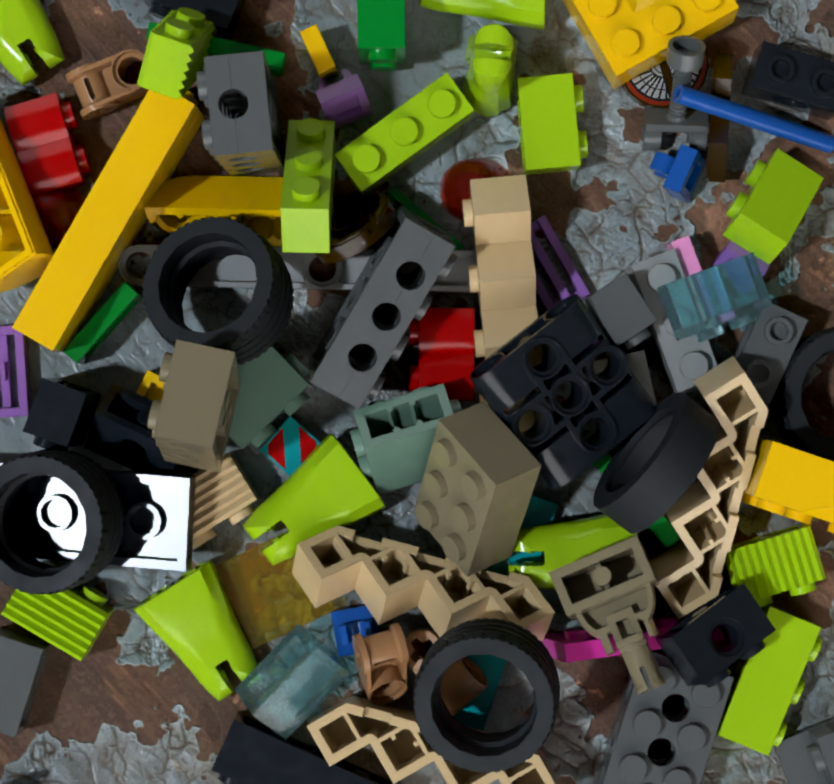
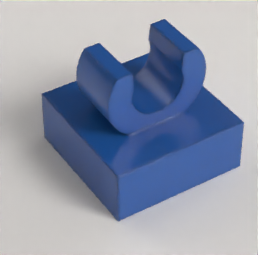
M681 144L676 158L657 151L649 168L655 171V175L666 179L663 187L671 197L688 203L706 164V160L698 150Z
M365 604L331 610L339 657L355 654L352 635L360 633L364 637L381 632L380 625H378Z

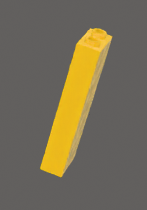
M148 90L14 322L13 329L51 351L63 352L84 328L119 268L118 263L122 253L132 245L147 219L144 206L161 185L171 178L201 126L202 120L205 119L197 107L199 101L194 98L193 93L187 91L182 97L174 99Z

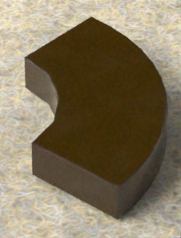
M717 53V57L714 60L712 95L729 101L731 99L733 54ZM714 115L710 117L706 178H709L708 182H725L729 120Z

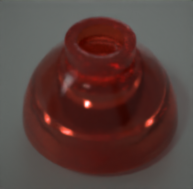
M464 159L451 165L444 173L439 187L440 199L446 211L454 218L463 221L462 199H471L470 179L500 177L497 171L491 165L479 159Z
M73 189L68 193L52 190L40 192L32 196L50 245L56 249L85 201L84 197Z

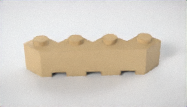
M526 174L470 179L471 199H462L464 228L473 227L476 262L475 265H468L470 293L478 292L481 329L473 330L475 357H484V360L538 319L536 271L531 243V207ZM542 344L536 345L531 350L529 355L531 366H536L542 362ZM479 394V403H481L485 399ZM533 410L527 411L520 417V432H525L532 427L535 421Z
M734 356L694 380L698 390L719 421V434L709 458L697 475L699 480L690 485L680 499L666 512L670 523L682 541L649 560L659 582V585L656 587L678 619L719 595L723 580L722 570L727 552L731 551L740 518L738 511L744 490L747 491L756 459L755 449L761 428L765 426L769 411Z
M338 525L297 543L292 574L315 608L355 590L378 625L418 607L439 638L460 623L469 620L473 621L478 618H497L523 626L525 630L527 629L535 635L539 641L544 640L555 613L530 577L510 571L509 576L481 570L467 577L458 565L450 561L447 556L445 559L423 554L418 552L419 547L387 538H382V542L355 535L356 530Z
M353 695L316 715L306 726L329 766L371 744L393 784L433 761L447 784H490L499 779L501 784H561L541 749L524 763L518 764L516 767L509 768L506 771L479 773L459 768L457 765H452L448 760H444L425 741L424 735L421 734L417 725L414 712L386 704L375 705L370 703L368 699ZM474 729L483 733H489L482 730Z

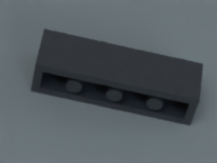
M240 712L237 713L211 769L220 774L218 779L224 784H393L392 781L344 759L329 766L319 748Z

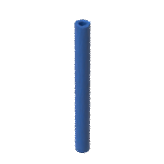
M679 84L674 90L673 101L675 103L826 153H831L834 150V135Z

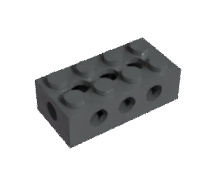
M254 51L205 56V71H197L199 99L204 101L205 108H209L210 120H202V137L205 150H209L210 156H214V160L218 161L219 166H223L230 176L284 172L285 158L277 81L264 52Z
M399 206L397 217L392 227L381 237L309 361L311 383L358 409L361 408L366 398L371 401L375 399L385 381V376L381 372L389 358L396 361L400 357L409 340V336L405 334V331L413 318L420 321L425 315L433 299V296L428 294L437 277L442 280L447 277L457 259V255L452 253L456 246L448 232L403 206ZM405 262L418 263L417 268L412 273L400 274L397 272L398 268ZM382 303L394 304V307L387 313L381 314L374 311ZM358 344L370 345L369 349L364 352H354L351 350Z
M661 649L651 650L666 684L654 689L645 668H642L650 691L637 695L635 685L629 674L594 784H700L734 677L730 674L723 681L710 688H707L706 685L687 686L665 652ZM672 694L682 695V704L678 710L672 713L662 711L663 701ZM660 738L668 740V747L663 754L659 756L648 754L649 745L654 740Z

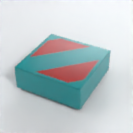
M289 416L260 451L291 476L321 441L296 419Z

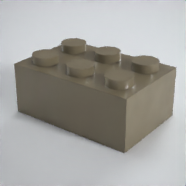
M176 339L173 353L165 352L162 360L159 381L164 382L162 401L153 400L147 427L152 429V438L155 439L156 446L159 447L165 461L220 473L241 386L236 354L233 351Z
M483 401L439 419L413 513L416 515L421 527L428 530L443 547L447 558L456 563L467 577L511 557L542 465L486 402Z

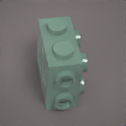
M230 319L220 329L224 328L225 326L233 322L234 319ZM273 345L258 358H254L250 362L247 361L242 365L238 364L241 386L229 436L241 449L246 448L250 443L256 448L261 446L277 430L271 423L283 411L291 416L310 398L304 392L311 385L305 379L309 369L292 352L284 357Z
M444 383L432 387H419L409 394L389 400H376L370 402L365 407L353 410L358 428L350 430V435L361 472L367 480L373 478L378 494L422 482L439 419L462 410L458 398L449 401Z

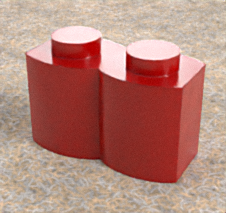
M53 93L3 108L18 163L33 199L36 200L87 185L85 173L91 172L92 167L85 146L77 147L72 129L78 128L79 124L71 101L63 102L62 97L58 93Z
M428 308L420 321L415 318L412 319L410 323V345H419L418 363H409V391L419 387H432L444 383L449 401L458 398V401L474 400V384L469 379V375L474 370L473 330H475V308Z

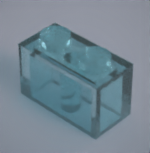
M753 252L657 287L676 340L692 335L696 336L698 343L725 333L722 324L728 322L731 330L758 320L755 311L773 305Z
M298 623L235 688V691L255 718L284 739H287L350 673L331 648Z

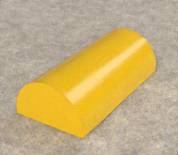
M0 118L1 293L25 285L42 276L54 252Z

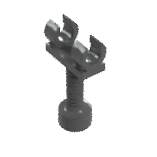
M683 35L676 36L668 42L666 62L668 66L674 69L669 109L644 108V120L641 131L642 150L659 151L662 132L687 133L686 143H689L688 147L699 152H706L710 128L708 113L699 110H689L687 106L673 101L675 88L679 84L691 87L692 73L703 67L706 45L702 40L693 36Z

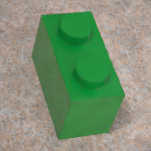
M357 0L360 64H369V70L372 71L396 70L397 63H406L405 0Z

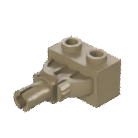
M637 535L549 572L566 616L573 621L577 619L590 635L600 639L606 656L616 653L610 639V635H613L616 646L635 685L637 695L650 691L642 668H645L654 689L666 684L640 625V622H644L651 638L659 635L653 620L656 607L654 586L659 585V582L643 544Z

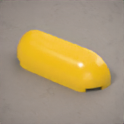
M202 175L177 177L165 181L144 206L149 222L151 224L155 222L168 233L174 232L177 228L194 220L223 217L224 219L230 218L251 227L273 247H282L280 206L283 177Z

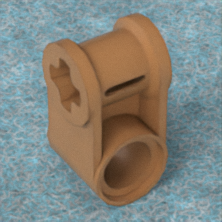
M133 49L123 50L100 61L77 67L65 75L67 83L74 85L83 109L80 111L82 120L105 115L119 106L147 94L148 89L142 88L137 84H127L125 80L126 69L133 63H142L143 53Z
M399 623L390 624L389 630L364 637L360 633L352 635L355 653L354 662L369 702L375 705H383L402 697L408 688L407 663H409V652Z
M433 628L416 630L406 638L409 652V663L407 665L411 667L416 675L425 658V652L429 649L427 642L432 641L434 644L439 639ZM468 656L454 662L444 673L440 685L441 698L450 714L455 716L489 686L488 680L478 665Z

